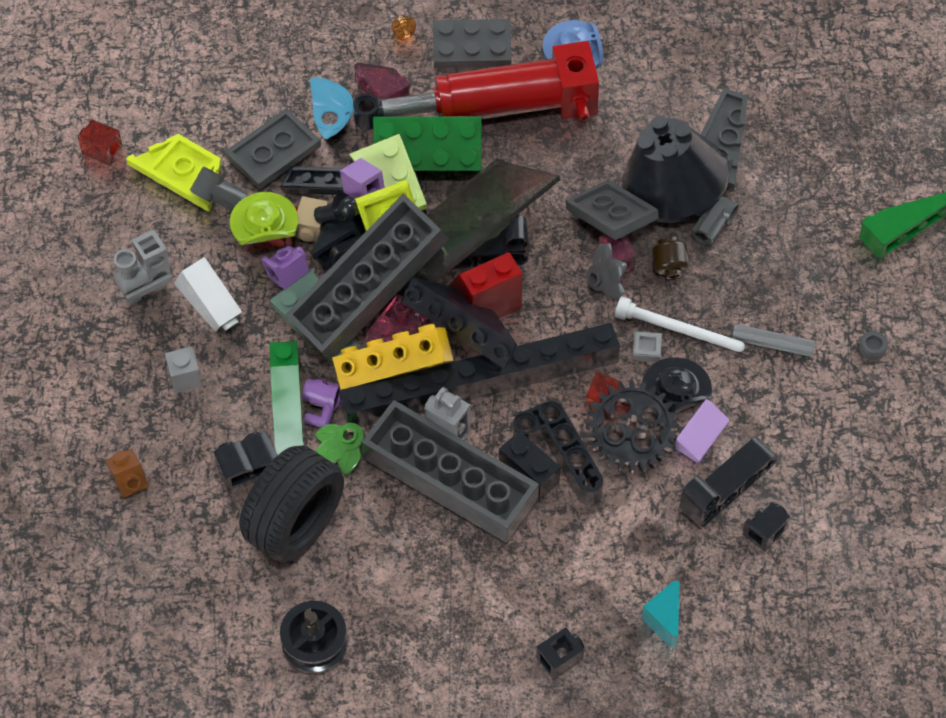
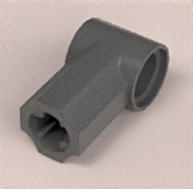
M204 166L190 188V191L208 202L214 201L230 211H233L236 204L248 194Z
M722 196L712 208L702 214L693 227L691 235L696 239V242L704 246L712 245L725 224L729 225L734 219L739 204Z

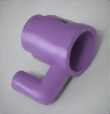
M307 379L303 388L302 399L310 402L312 405L323 407L321 416L306 413L304 417L305 424L320 428L330 424L333 413L340 404L339 383H332L321 379Z

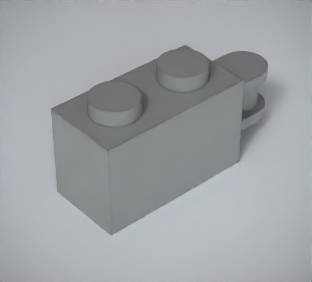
M444 387L439 390L436 396L432 395L428 399L424 407L426 419L465 441L471 433V405L461 400L460 396L451 394Z

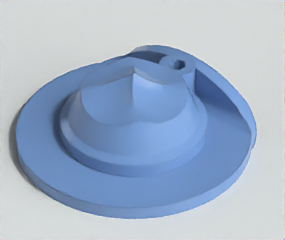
M571 20L553 26L546 33L543 40L544 57L546 59L552 58V46L589 41L595 67L597 68L602 64L604 56L596 25L584 21Z

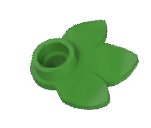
M346 423L342 426L327 424L316 432L315 436L322 442L316 452L332 463L337 462L344 475L350 474L361 460L360 447L362 440L365 438L363 429L356 423ZM349 432H353V438L350 440H346V434Z

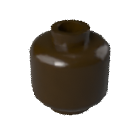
M678 237L662 238L657 241V245L652 249L655 271L660 275H666V279L681 277L682 272L686 271L690 266L686 243L679 241Z

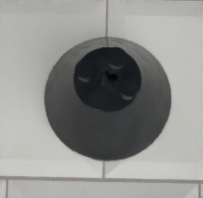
M657 116L652 119L651 123L639 135L623 173L622 188L658 209L659 219L655 221L664 223L681 222V218L693 214L699 216L705 213L720 200L728 185L729 168L723 152L688 124L679 119Z

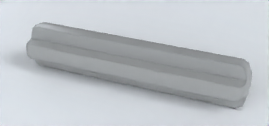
M739 324L735 325L732 335L733 339L744 343L805 356H812L815 348V341Z

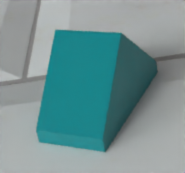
M680 581L671 582L647 602L642 609L641 619L670 648H676L678 640Z

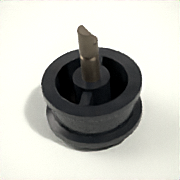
M322 601L300 603L287 612L280 626L283 654L290 665L301 672L318 674L331 670L341 662L346 653L348 639L344 618L335 607Z

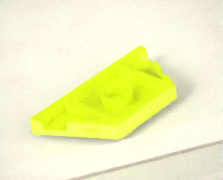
M177 134L168 138L163 143H157L148 147L149 151L137 157L132 154L126 158L127 165L207 212L212 210L213 201L208 202L192 193L190 188L203 166L220 174L222 165L220 157Z

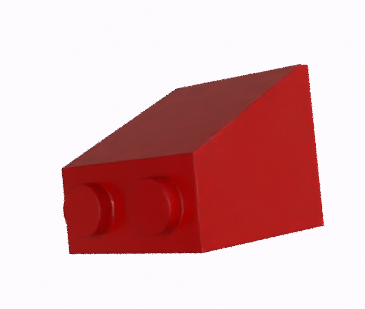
M510 252L459 274L448 285L458 288L469 304L492 309L499 318L522 309L523 273Z

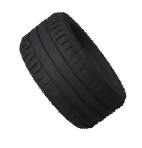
M304 445L292 446L282 451L260 474L244 502L239 520V527L244 539L279 562L291 561L302 555L318 539L338 507L344 489V477L340 468Z

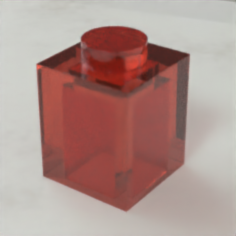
M92 119L86 128L81 129L78 136L82 154L107 165L112 163L123 146L119 130Z

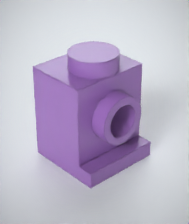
M288 245L277 251L270 259L267 257L261 259L269 279L283 289L288 288L310 272L306 262L308 257L299 246L294 249Z

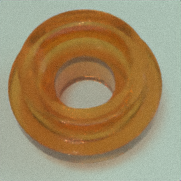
M398 16L391 26L394 36L401 41L410 38L415 32L416 21L411 16Z

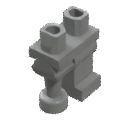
M154 229L132 240V245L137 252L139 262H137L135 253L129 249L119 250L113 258L115 267L119 271L114 275L116 285L127 302L131 304L141 301L144 295L152 291L159 292L165 289L166 284L172 281L167 248Z

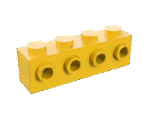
M429 324L419 327V333L409 335L408 331L392 335L393 340L385 343L383 338L366 342L367 348L358 350L357 346L341 349L342 355L332 357L340 390L454 361L446 329L435 328V324Z

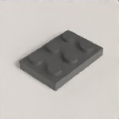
M510 19L433 20L434 68L499 67L511 65Z
M286 108L227 149L225 155L260 190L286 172L290 166H294L321 147V140Z
M606 180L565 200L568 211L614 240L623 238L627 234L659 219L658 209L610 180Z

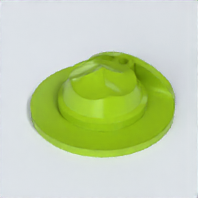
M258 192L243 198L236 204L230 216V228L234 238L240 245L293 237L298 228V214L294 205L286 197L273 192Z

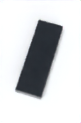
M290 166L280 186L284 193L348 195L344 193L340 170L343 168Z

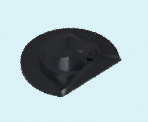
M672 357L660 360L646 371L642 380L646 385L645 390L649 391L653 386H656V396L662 393L666 394L663 403H673L672 408L668 412H680L701 404L706 399H712V383L707 372L700 365L689 359Z

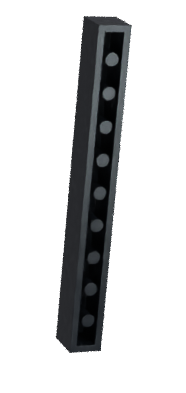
M611 322L516 346L506 369L484 355H479L339 390L341 409L346 423H356L360 427L376 424L393 400L416 413L425 412L424 407L428 399L432 395L436 396L442 387L448 389V392L460 396L461 400L468 401L619 362L620 344Z

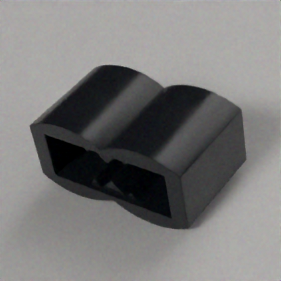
M268 432L250 433L241 442H225L213 451L215 463L227 489L240 487L253 479H258L268 464L278 456Z

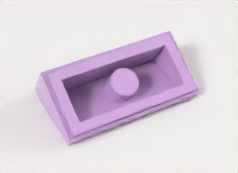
M706 399L677 437L675 449L699 463L730 420L711 401Z

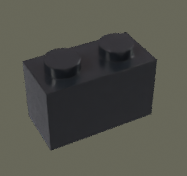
M518 431L499 448L500 462L539 484V501L560 483L561 466L522 432Z

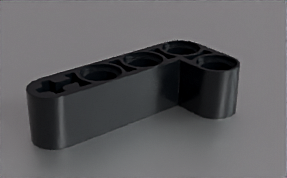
M510 215L503 219L502 231L446 234L449 240L423 268L429 271L472 269L510 252L518 266L523 265L529 259L527 220L521 215Z
M547 401L517 414L513 420V436L520 431L535 445L546 441L577 499L584 505L591 506L597 504L602 498L603 477L563 406L556 401ZM554 417L556 420L549 421L546 418ZM521 428H529V429H531V430H530V431H527V432H524V431H521L520 429H521ZM564 439L568 440L569 443L564 444L558 441ZM574 462H579L582 464V466L577 467L571 464Z
M758 437L752 438L705 480L700 476L694 477L681 493L679 509L700 528L705 527L768 472L776 463L778 455Z

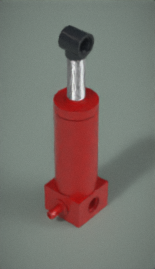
M589 41L552 46L551 59L435 76V88L430 93L381 100V98H377L370 93L361 94L353 101L354 121L360 129L372 130L373 117L406 116V114L408 116L435 110L436 114H439L440 117L481 116L482 120L559 108L561 119L579 117L580 120H587L589 115L598 114L599 79Z

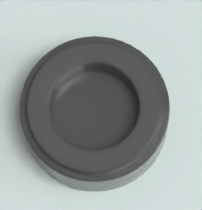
M871 331L861 337L859 351L863 357L869 360H879L886 354L888 341L883 334Z

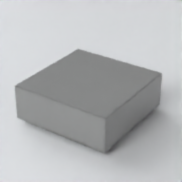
M634 331L632 360L660 361L662 333Z

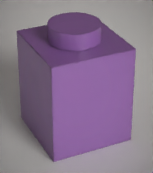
M362 158L340 170L344 193L355 199L385 188L382 170Z

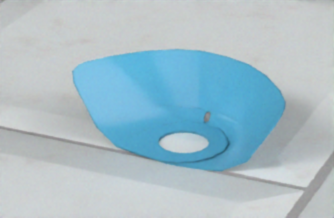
M313 77L310 80L314 121L321 135L327 140L341 131L349 122L353 113V99L348 90L340 84L328 79ZM327 112H334L337 114L338 120L335 124L327 125L322 122V115Z

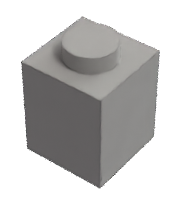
M192 346L165 353L174 393L202 387Z

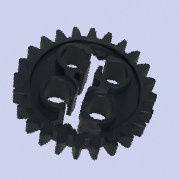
M633 380L630 381L629 388H625L624 384L619 382L617 391L613 387L608 386L609 395L606 396L600 392L598 398L601 403L593 401L591 407L596 412L587 413V418L594 421L586 423V429L593 431L587 435V441H596L592 445L591 450H601L598 459L603 460L608 457V467L613 466L615 462L619 463L620 472H622L625 465L629 466L631 473H634L635 466L637 465L645 472L646 463L648 462L655 468L657 466L656 457L665 461L666 454L663 450L672 452L673 446L668 441L674 442L678 437L675 433L671 432L679 428V424L671 422L677 418V412H668L672 408L673 403L668 402L664 404L663 401L666 394L662 393L656 396V386H653L649 391L645 390V382H642L639 388H635ZM623 404L630 411L625 415H619L616 431L622 435V439L613 442L607 438L612 425L606 423L605 426H598L605 421L603 409L609 418L613 419L615 418L614 408L617 405ZM653 412L657 416V420L653 422V429L658 430L666 426L659 433L662 444L656 440V436L653 434L649 438L650 446L646 449H640L635 445V441L640 438L645 439L649 422L642 418V414ZM631 422L636 423L634 431L628 430Z

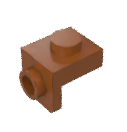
M132 449L119 451L105 460L122 497H127L148 488L149 485L141 463Z

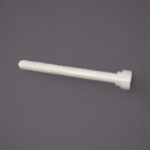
M623 296L619 299L614 315L616 318L626 320V318L632 319L633 317L736 352H742L745 349V344L742 341L638 308L635 303H632V299Z

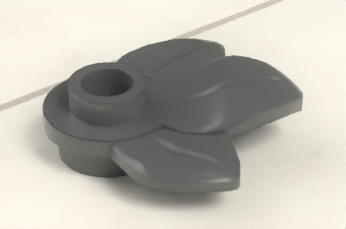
M610 243L602 244L595 250L593 265L587 271V282L593 290L603 291L610 298H618L625 294L624 288L619 281L626 271L627 264L612 258Z

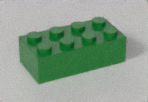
M481 116L373 117V144L400 134L414 171H481Z

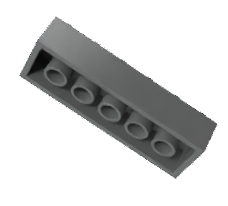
M403 193L285 315L323 354L333 359L332 357H335L403 288L411 277L443 247L449 238Z
M393 400L361 442L363 459L505 543H508L538 501L539 484L395 400Z

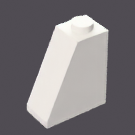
M205 257L180 273L174 284L215 332L221 328L227 331L239 323L236 318L242 313L241 309Z

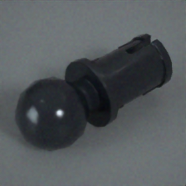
M345 197L342 200L337 199L329 205L319 206L314 210V218L319 224L332 220L343 221L345 218H354L359 214L354 197Z

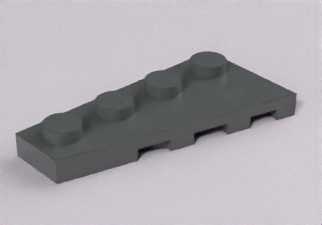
M723 88L701 135L714 143L723 152L729 168L727 188L734 191L748 96Z

